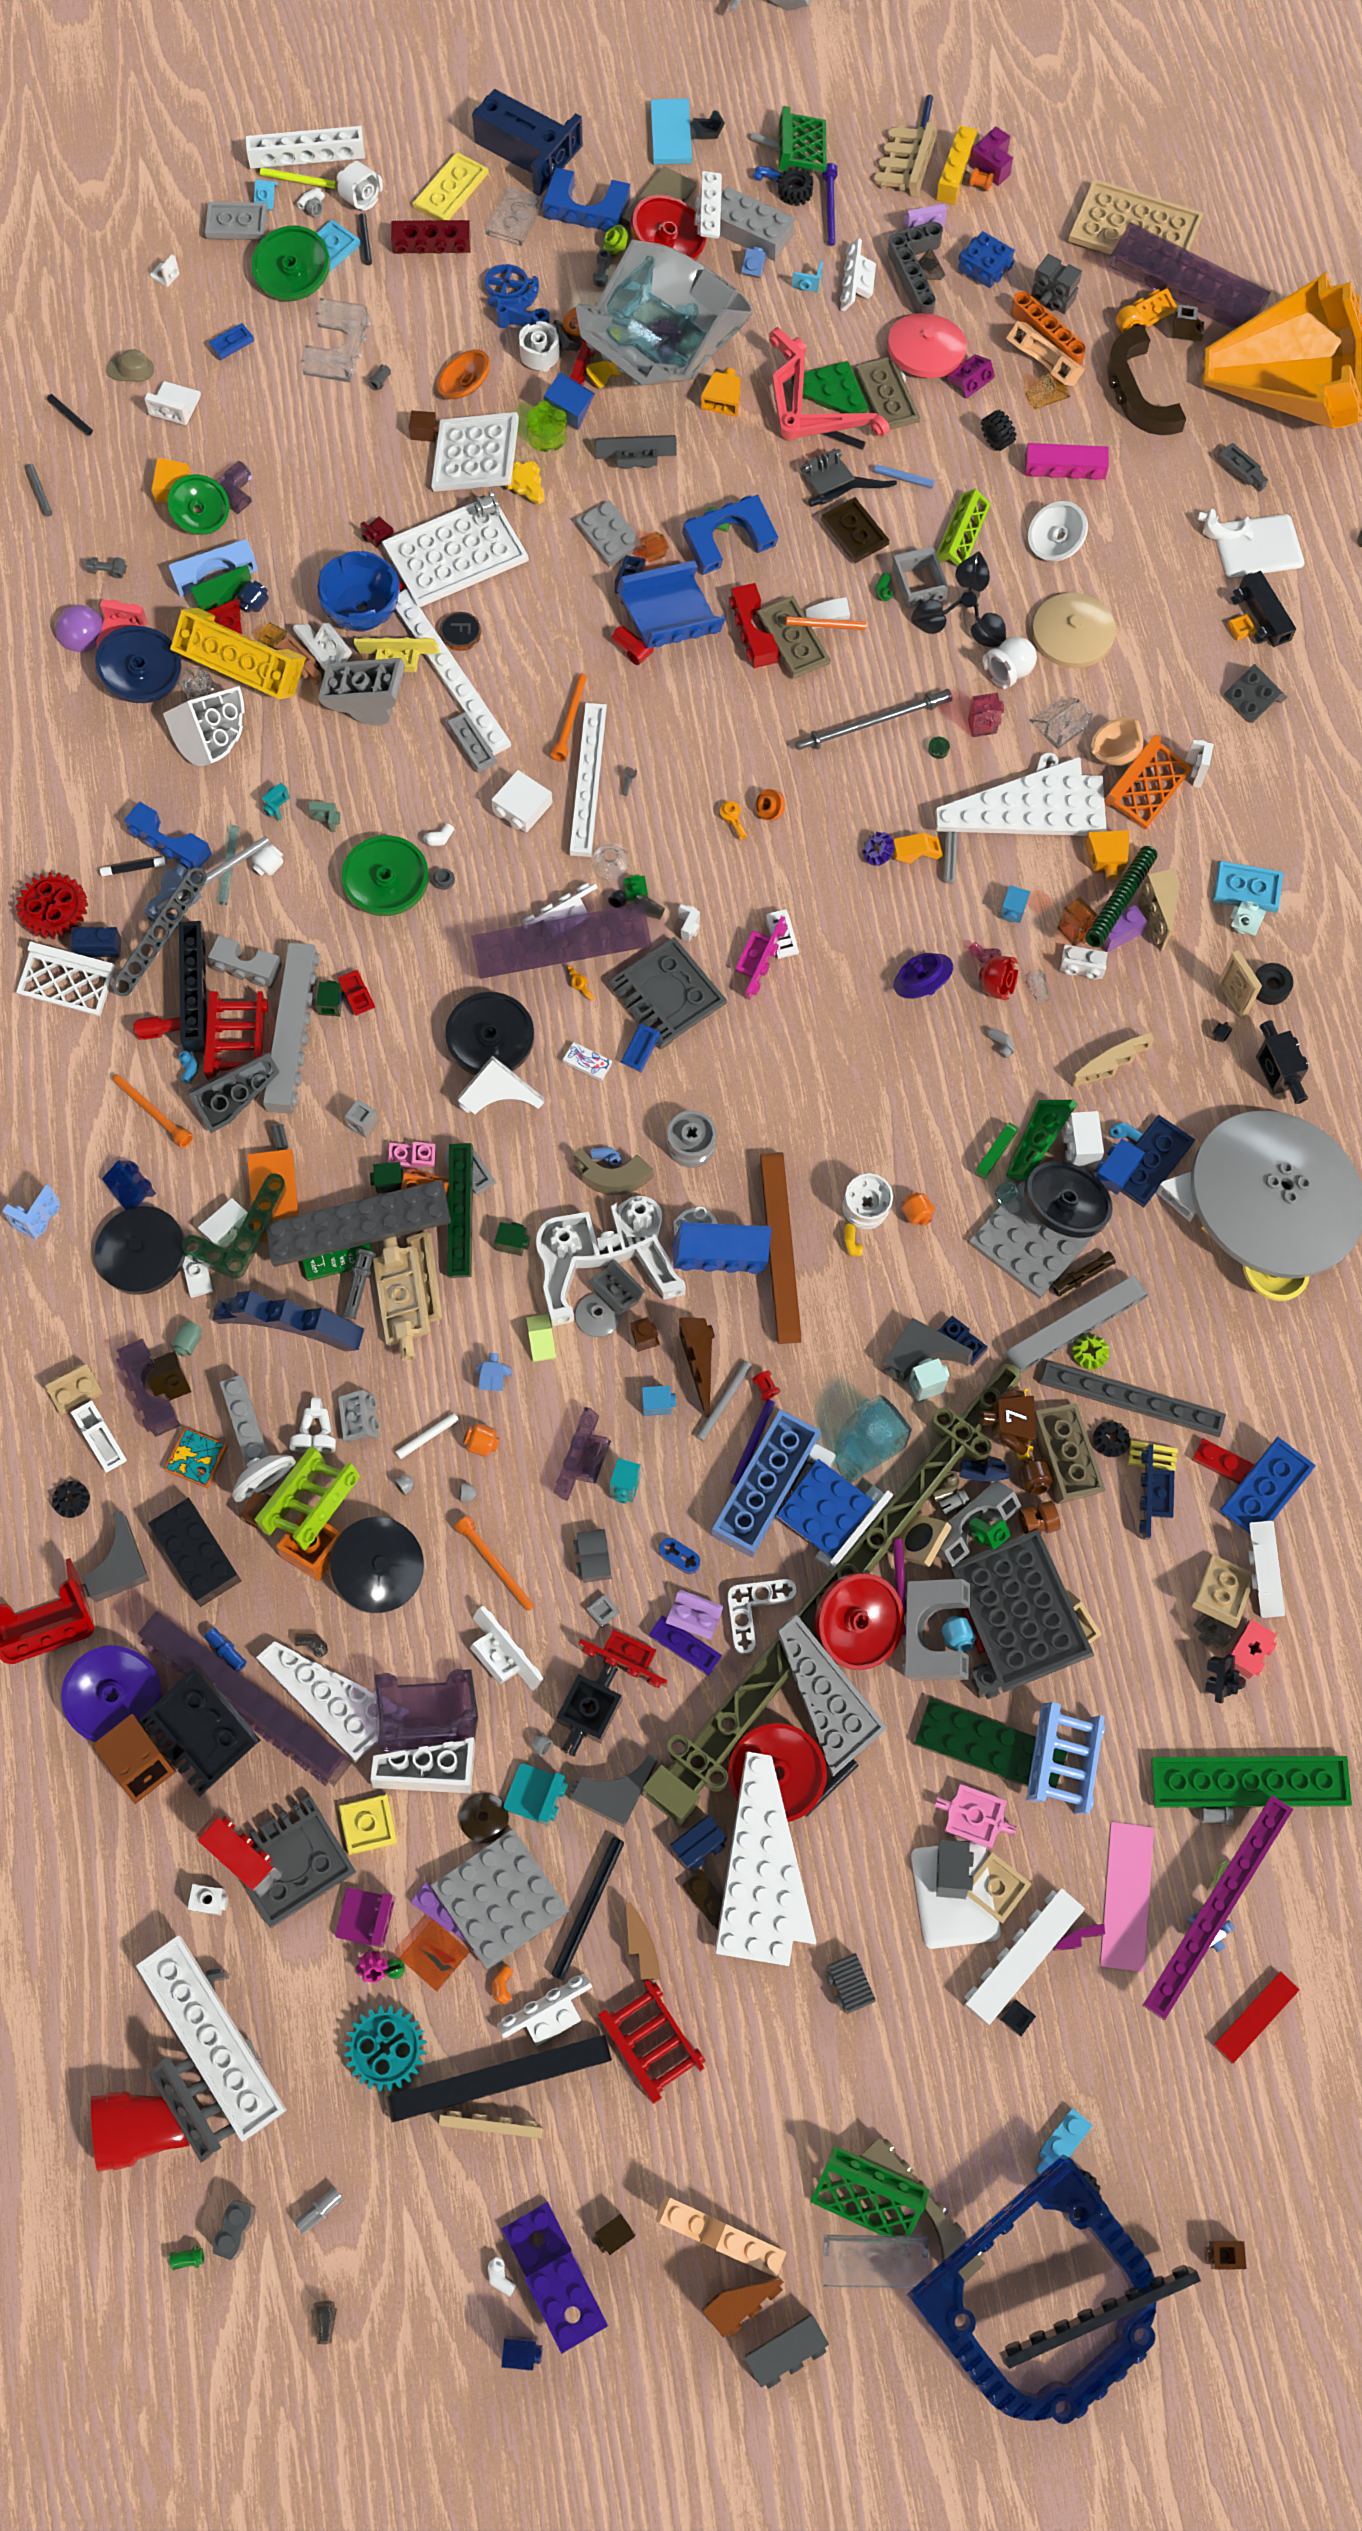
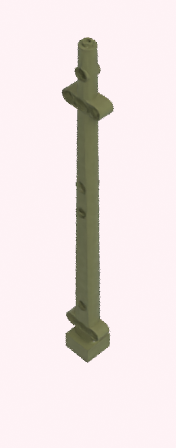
M1003 1364L960 1417L948 1408H939L935 1411L931 1420V1427L942 1439L796 1613L816 1639V1610L822 1595L828 1587L841 1578V1574L845 1572L850 1574H870L892 1546L893 1539L899 1537L963 1454L977 1463L984 1462L992 1450V1444L986 1436L980 1433L985 1426L980 1424L981 1411H991L992 1404H987L983 1398L990 1397L996 1402L1000 1395L1015 1388L1022 1379L1021 1371L1014 1364ZM937 1418H945L948 1421V1424H940L937 1421ZM958 1431L964 1432V1433L966 1434L967 1438H966V1439H960V1438H958V1437L956 1436V1432H958ZM977 1445L982 1446L986 1452L978 1453L974 1447ZM874 1536L879 1537L882 1540V1544L874 1545L871 1543L870 1538ZM779 1636L776 1637L691 1741L685 1736L678 1734L669 1739L667 1752L670 1758L674 1760L668 1769L661 1765L644 1785L642 1796L680 1827L699 1804L700 1796L698 1793L704 1786L713 1792H718L725 1788L728 1774L721 1766L722 1762L792 1674ZM724 1720H731L735 1727L728 1731L722 1728L721 1723ZM681 1742L685 1746V1750L682 1753H675L671 1748L672 1744ZM693 1758H700L703 1760L704 1766L700 1769H695L691 1766L690 1762ZM714 1773H718L723 1777V1782L718 1785L713 1784L709 1777Z

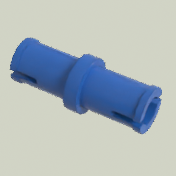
M212 1628L206 1633L204 1639L217 1651L218 1657L220 1659L224 1658L235 1672H239L246 1666L247 1661L234 1649L235 1645L231 1641L228 1642L216 1628Z

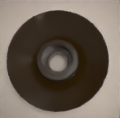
M480 1793L470 1797L462 1806L459 1816L460 1826L464 1834L469 1839L478 1843H489L498 1839L505 1832L509 1820L508 1811L504 1808V1802L497 1796L489 1793ZM483 1812L488 1814L486 1821L479 1820V1815Z

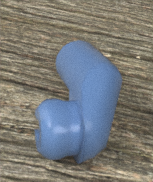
M612 1147L591 1149L592 1160L604 1159L612 1167H618L622 1163L621 1155Z

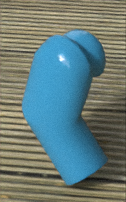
M182 1051L178 1059L181 1061L185 1071L180 1080L186 1084H191L198 1070V1063L192 1053Z
M1126 1122L1112 1125L1109 1129V1134L1112 1138L1129 1137L1136 1143L1143 1135Z

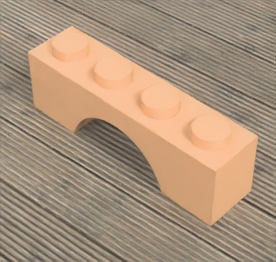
M1017 321L1006 338L1017 348L1046 366L1050 374L1064 385L1074 387L1085 370L1027 323Z

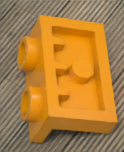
M1168 288L1161 292L1157 289L1148 295L1149 298L1147 300L1141 298L1133 303V306H1136L1144 316L1145 329L1177 311V306Z

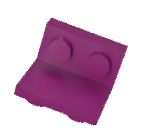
M347 1888L335 1937L384 1948L396 1898L386 1893L381 1895Z

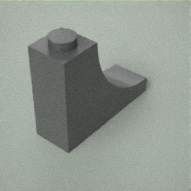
M912 1317L884 1360V1370L891 1378H899L905 1381L914 1367L919 1366L921 1361L929 1358L932 1360L939 1358V1360L955 1361L968 1366L973 1359V1350Z
M122 1511L113 1514L115 1538L109 1554L97 1568L83 1575L85 1581L82 1584L83 1591L86 1597H90L95 1603L150 1581L127 1516Z
M648 1754L636 1770L616 1780L598 1781L582 1776L580 1781L575 1780L569 1793L572 1794V1802L624 1828L643 1791L644 1785L647 1783L657 1763V1758Z

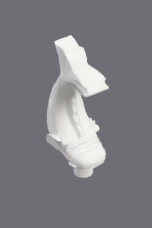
M1209 509L1207 513L1199 512L1197 520L1205 522L1203 535L1210 539L1223 540L1244 536L1250 541L1253 540L1254 532L1249 529L1251 519L1248 516L1243 521L1241 529L1232 530L1223 527L1218 522L1219 517H1216L1215 509Z

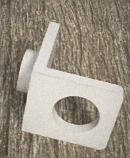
M171 255L165 263H160L150 274V277L168 287L180 274L175 256ZM160 271H162L163 278L158 276Z

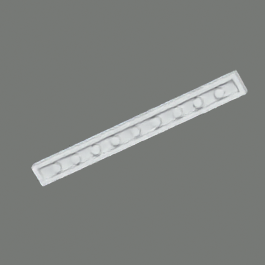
M407 589L401 591L395 607L396 613L414 639H422L424 637L435 639L440 653L425 654V656L462 711L468 714L493 755L511 747L510 740L420 607L416 605Z

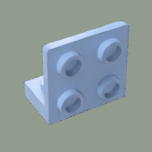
M46 1184L28 1212L20 1206L14 1208L8 1204L2 1212L14 1229L36 1240L39 1235L45 1232L51 1216L58 1212L60 1201L51 1186Z

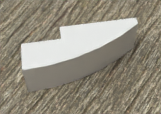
M92 1400L71 1412L106 1473L127 1461Z

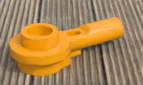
M727 801L721 805L720 815L728 824L733 825L739 839L743 840L747 837V834L739 820L741 808L738 803Z

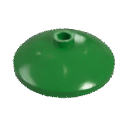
M191 474L178 479L170 488L167 497V507L172 520L181 529L191 534L207 535L214 533L225 524L229 515L230 505L225 490L218 482L204 475ZM198 508L200 512L197 513L193 509Z

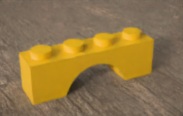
M959 125L939 181L937 201L955 205L965 168L970 160L971 148L976 145L978 129Z

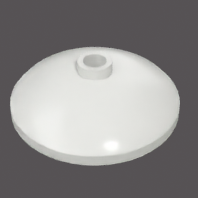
M1058 501L1045 506L1036 514L1029 527L1028 541L1032 551L1039 558L1050 562L1061 561L1072 556L1079 550L1087 536L1088 522L1086 515L1079 506L1068 501Z
M271 1455L261 1460L258 1457L251 1460L246 1465L248 1468L239 1476L232 1493L233 1499L236 1502L249 1499L253 1492L258 1494L283 1478L294 1467L295 1459L289 1455Z

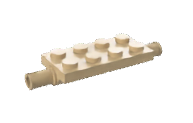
M393 1237L383 1240V1253L381 1256L373 1258L386 1344L391 1346L399 1343L401 1360L409 1361L411 1360L410 1357L412 1359L416 1358L413 1339L429 1334L431 1330L417 1247L400 1248L397 1244V1238Z

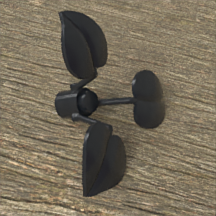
M978 551L962 561L956 569L955 577L958 584L966 588L961 598L944 611L939 600H926L914 610L911 621L926 633H939L947 623L945 614L962 603L965 607H974L975 619L977 622L971 627V634L975 641L987 647H998L1006 640L1004 620L998 614L991 612L985 613L981 619L979 617V604L977 601L980 597V591H983L989 584L990 572L985 558Z

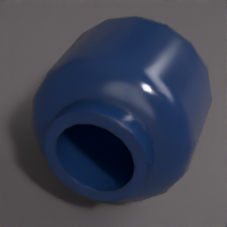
M257 581L247 582L238 593V599L241 601L239 606L248 613L251 610L259 612L269 599L268 590Z

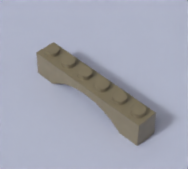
M877 2138L858 2156L917 2183L911 2175L914 2172L904 2159L901 2162L893 2154L896 2152V2149L887 2139L882 2141L881 2138ZM922 2180L917 2183L929 2189ZM928 2196L924 2211L931 2219L937 2232L942 2264L959 2285L963 2286L985 2265V2262L981 2259L984 2254L975 2243L969 2245L964 2239L966 2232L957 2222L952 2224L948 2220L946 2215L949 2212L939 2201L934 2203Z

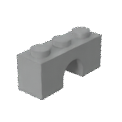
M218 935L208 956L211 967L215 971L220 973L227 972L237 979H247L257 986L272 988L282 967L279 956L259 949L253 959L242 961L239 959L242 953L239 942Z

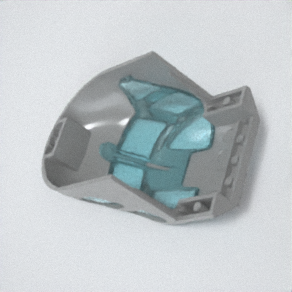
M632 240L597 304H577L576 306L581 338L587 341L586 345L595 351L601 352L603 359L617 365L616 368L620 372L629 374L633 377L632 381L639 386L691 380L704 364L742 328L754 312L751 303L736 288L703 264L671 247Z

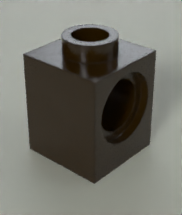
M621 2213L595 2232L598 2238L594 2241L602 2253L607 2251L611 2255L636 2235Z

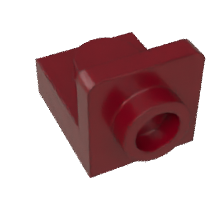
M380 516L369 525L364 521L360 524L362 538L375 547H378L382 541L394 533L393 528Z

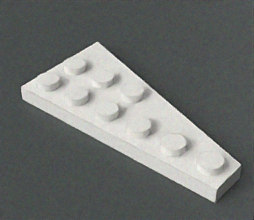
M275 1641L256 1657L257 1661L355 1763L409 1714V1710L391 1703L390 1700L375 1695L365 1687L323 1668L322 1665L316 1662L313 1663L295 1651Z

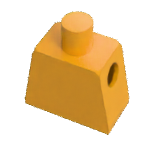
M725 368L724 373L715 372L712 374L701 395L702 410L738 417L741 378L735 376L736 371L733 368Z
M157 458L151 489L156 503L167 502L168 493L172 485L178 479L192 474L188 464Z
M1129 830L1088 832L1085 846L1094 872H1105L1107 881L1118 880V872L1124 871L1128 862Z

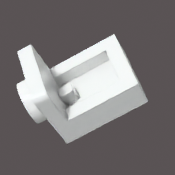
M680 904L678 917L686 920L681 929V940L689 943L692 936L696 937L699 932L700 911H697L693 906Z

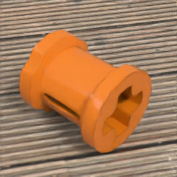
M975 168L971 176L970 186L976 185L989 191L994 174H987L979 171V168Z

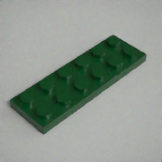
M930 1698L914 1745L1028 1787L1036 1737ZM1055 1748L1052 1757L1054 1763L1064 1765L1068 1751ZM1050 1773L1048 1782L1050 1787H1057L1060 1774Z

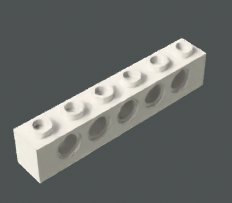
M362 126L246 136L250 169L365 158Z

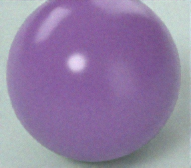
M84 605L70 606L57 618L55 625L57 640L64 648L70 651L83 652L96 647V641L102 630L104 620L91 607Z

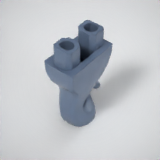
M180 863L172 870L168 868L165 871L161 880L159 894L145 905L144 916L150 923H153L159 914L156 906L170 898V895L188 872V869ZM194 874L191 881L195 882L201 876ZM200 892L194 899L190 907L194 905L202 897ZM190 896L185 898L184 901L187 902ZM169 913L166 914V917L169 920H175L177 915Z

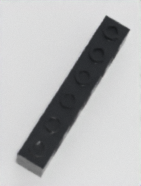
M201 921L179 922L180 1042L184 1051L203 1052L205 1051L207 1029L205 931Z

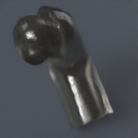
M296 1634L295 1645L309 1646L316 1657H323L328 1651L327 1644L318 1634Z

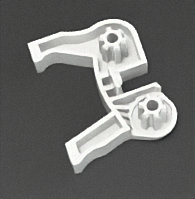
M634 1196L617 1206V1203L612 1205L611 1215L616 1234L613 1231L604 1232L601 1234V1238H597V1241L589 1212L554 1217L542 1224L537 1233L536 1246L538 1258L545 1270L543 1290L552 1327L574 1322L573 1309L568 1305L566 1299L576 1268L608 1266L613 1260L620 1263L636 1256L663 1300L685 1295V1283L674 1272L670 1258L658 1241L662 1225V1211L653 1199L646 1196Z

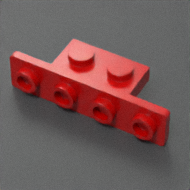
M614 1629L604 1649L583 1639H580L578 1643L582 1647L581 1651L591 1657H594L595 1654L604 1658L603 1662L609 1663L610 1666H622L626 1668L625 1673L635 1678H638L639 1675L648 1679L646 1683L653 1687H666L668 1684V1680L648 1671L657 1650Z

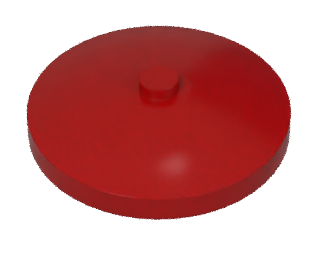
M648 196L637 204L631 216L630 228L634 240L662 244L694 260L701 255L707 238L697 234V226L694 225L696 214L694 209L672 196Z
M868 1573L848 1574L833 1582L822 1595L815 1615V1632L818 1642L837 1665L851 1670L871 1669L886 1661L897 1648L904 1629V1610L898 1593L886 1580Z
M771 1723L753 1729L738 1742L731 1755L728 1768L730 1788L737 1802L746 1752L772 1756L787 1822L803 1817L814 1808L823 1794L827 1771L822 1751L811 1736L792 1725Z

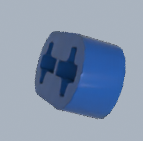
M667 1538L661 1542L660 1555L665 1561L686 1574H694L699 1570L700 1557L696 1552L673 1538ZM674 1545V1551L679 1555L677 1556L674 1553L665 1554L666 1549L664 1547ZM681 1557L690 1560L691 1557L694 1558L695 1566L685 1567L686 1562Z

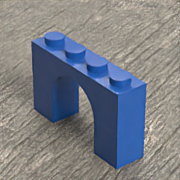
M555 168L543 201V214L545 218L604 231L622 224V216L625 214L631 198L630 183L611 180L607 194L600 203L584 206L577 204L571 199L575 187L574 171Z
M758 494L755 496H745L737 503H728L722 509L717 511L710 510L699 518L692 517L684 523L682 534L702 575L721 568L723 558L713 539V532L723 524H736L745 529L757 553L776 546L779 537Z

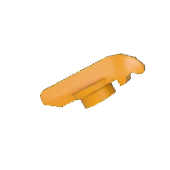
M568 965L569 974L573 976L572 986L577 990H582L588 999L594 1000L595 997L587 986V978Z

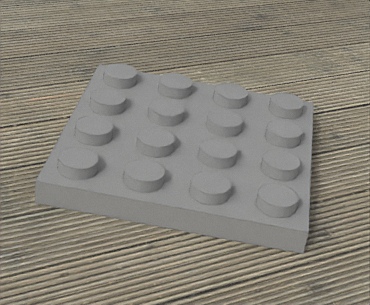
M1023 1180L973 1236L969 1244L1038 1299H1041L1051 1288V1285L1058 1280L1096 1235L1087 1238H1073L1056 1233L1043 1225L1032 1214L1025 1201L1024 1186L1026 1180Z
M514 1829L431 1885V1889L486 1971L569 1913V1909Z

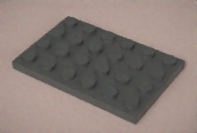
M1039 1529L1003 1543L995 1550H986L958 1562L953 1567L951 1566L956 1579H963L970 1584V1608L968 1609L1003 1693L1094 1656Z

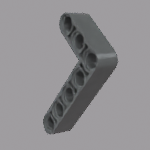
M929 222L891 234L889 238L888 256L916 314H934L936 298L915 255L940 247L943 226L938 222Z

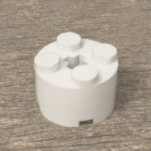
M354 161L337 175L338 192L345 201L355 208L364 211L372 208L377 203L378 192H382L383 182L376 172L363 163Z
M538 321L531 326L527 324L522 328L519 334L522 364L541 372L549 371L550 367L556 364L560 356L559 337L556 329L551 324Z

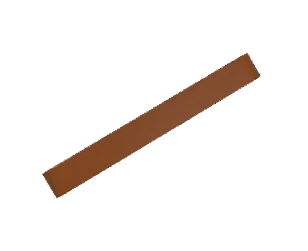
M783 1152L760 1154L766 1226H771L769 1259L778 1344L801 1343V1326Z

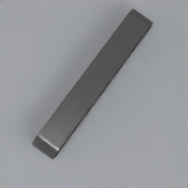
M190 869L113 980L112 990L116 995L127 996L133 991L205 885L207 874L203 869ZM193 872L201 874V883L195 884L191 881L190 876ZM180 890L189 892L190 898L187 902L179 900L178 893ZM168 908H174L177 911L178 916L175 920H169L166 917V910ZM156 926H162L165 929L163 938H156L154 936L153 930ZM144 944H149L153 948V953L149 957L141 953V947ZM132 962H137L141 967L140 972L136 975L129 972V965ZM120 980L128 983V990L124 993H120L116 989V984Z

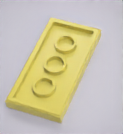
M456 152L413 202V208L435 220H449L489 174L488 168Z

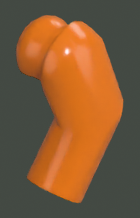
M505 1964L491 1982L494 2000L503 2005L507 2004L511 1999V1994L507 1992L506 1982L514 1972Z

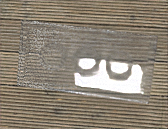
M824 2235L823 2287L927 2288L928 2236Z

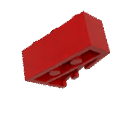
M215 1813L195 1835V1838L253 1891L274 1868L270 1864L272 1858L262 1849L257 1852L251 1846L254 1842L246 1834L242 1833L239 1835L233 1830L236 1826L226 1816L221 1819Z

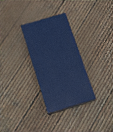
M1158 1114L1134 1145L1145 1152L1120 1192L1145 1208L1157 1192L1160 1184L1167 1179L1193 1145L1195 1139Z

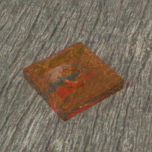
M432 1919L399 1959L438 1992L470 1954V1951Z

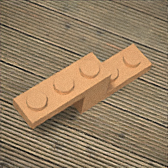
M666 2195L655 2218L656 2222L774 2277H777L786 2255V2251Z

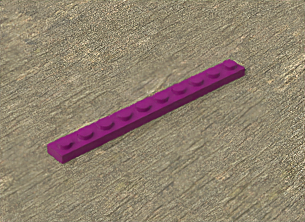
M1273 1795L1270 1796L1142 2004L1143 2007L1162 2020L1167 2018L1293 1811L1291 1807Z

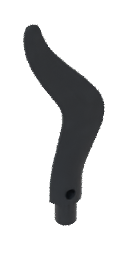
M855 477L854 480L821 495L817 494L816 497L809 499L808 502L810 507L819 504L823 505L854 488H888L896 485L897 481H880Z

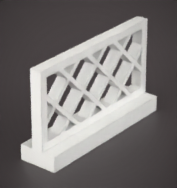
M30 942L27 949L30 953L16 993L32 999L101 1016L113 977L115 978L118 973L115 965ZM34 959L42 961L45 968L34 973L32 970ZM62 966L66 973L54 978L51 969ZM48 971L52 981L41 986L37 977ZM78 971L83 972L86 979L75 984L71 975ZM68 977L73 986L61 991L57 983ZM98 977L106 978L104 986L96 990L92 980ZM34 979L38 988L31 992L24 991L26 983ZM89 983L93 992L82 997L78 988ZM55 985L59 993L51 998L47 997L44 990ZM75 990L80 999L73 1003L67 1002L64 996ZM95 995L98 999L96 1010L88 1008L85 1003L86 1000Z

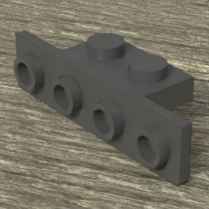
M676 435L596 438V459L617 458V467H622L623 469L640 466L651 468L658 466L657 456H677Z

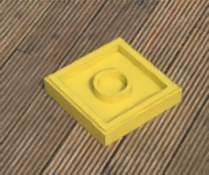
M387 1794L339 1805L348 1855L398 1844Z

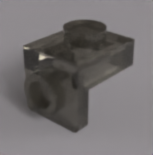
M929 249L918 261L927 279L942 280L946 275L933 250Z

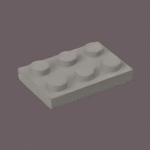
M208 202L205 228L206 238L262 240L265 237L267 203Z
M610 500L576 518V525L609 567L625 559L626 555L630 556L643 549V542Z

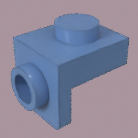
M759 247L746 249L742 274L761 278L764 262L767 260V254L763 252L764 249Z

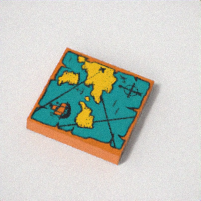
M184 1428L164 1470L208 1489L228 1449V1445Z

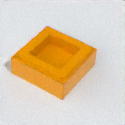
M1247 614L1228 621L1227 626L1236 641L1256 633V628Z

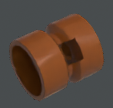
M1051 1500L1039 1503L1037 1508L1029 1506L1019 1509V1519L1024 1534L1039 1529L1040 1534H1042V1531L1051 1533L1061 1529L1058 1511Z

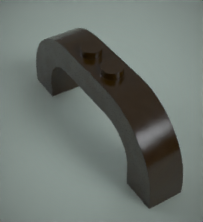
M1144 325L1126 330L1113 343L1107 365L1109 385L1111 389H1114L1117 403L1121 405L1128 420L1145 432L1155 435H1172L1183 432L1186 417L1180 403L1163 407L1155 406L1147 402L1142 396L1127 361L1133 357L1147 354L1151 340Z

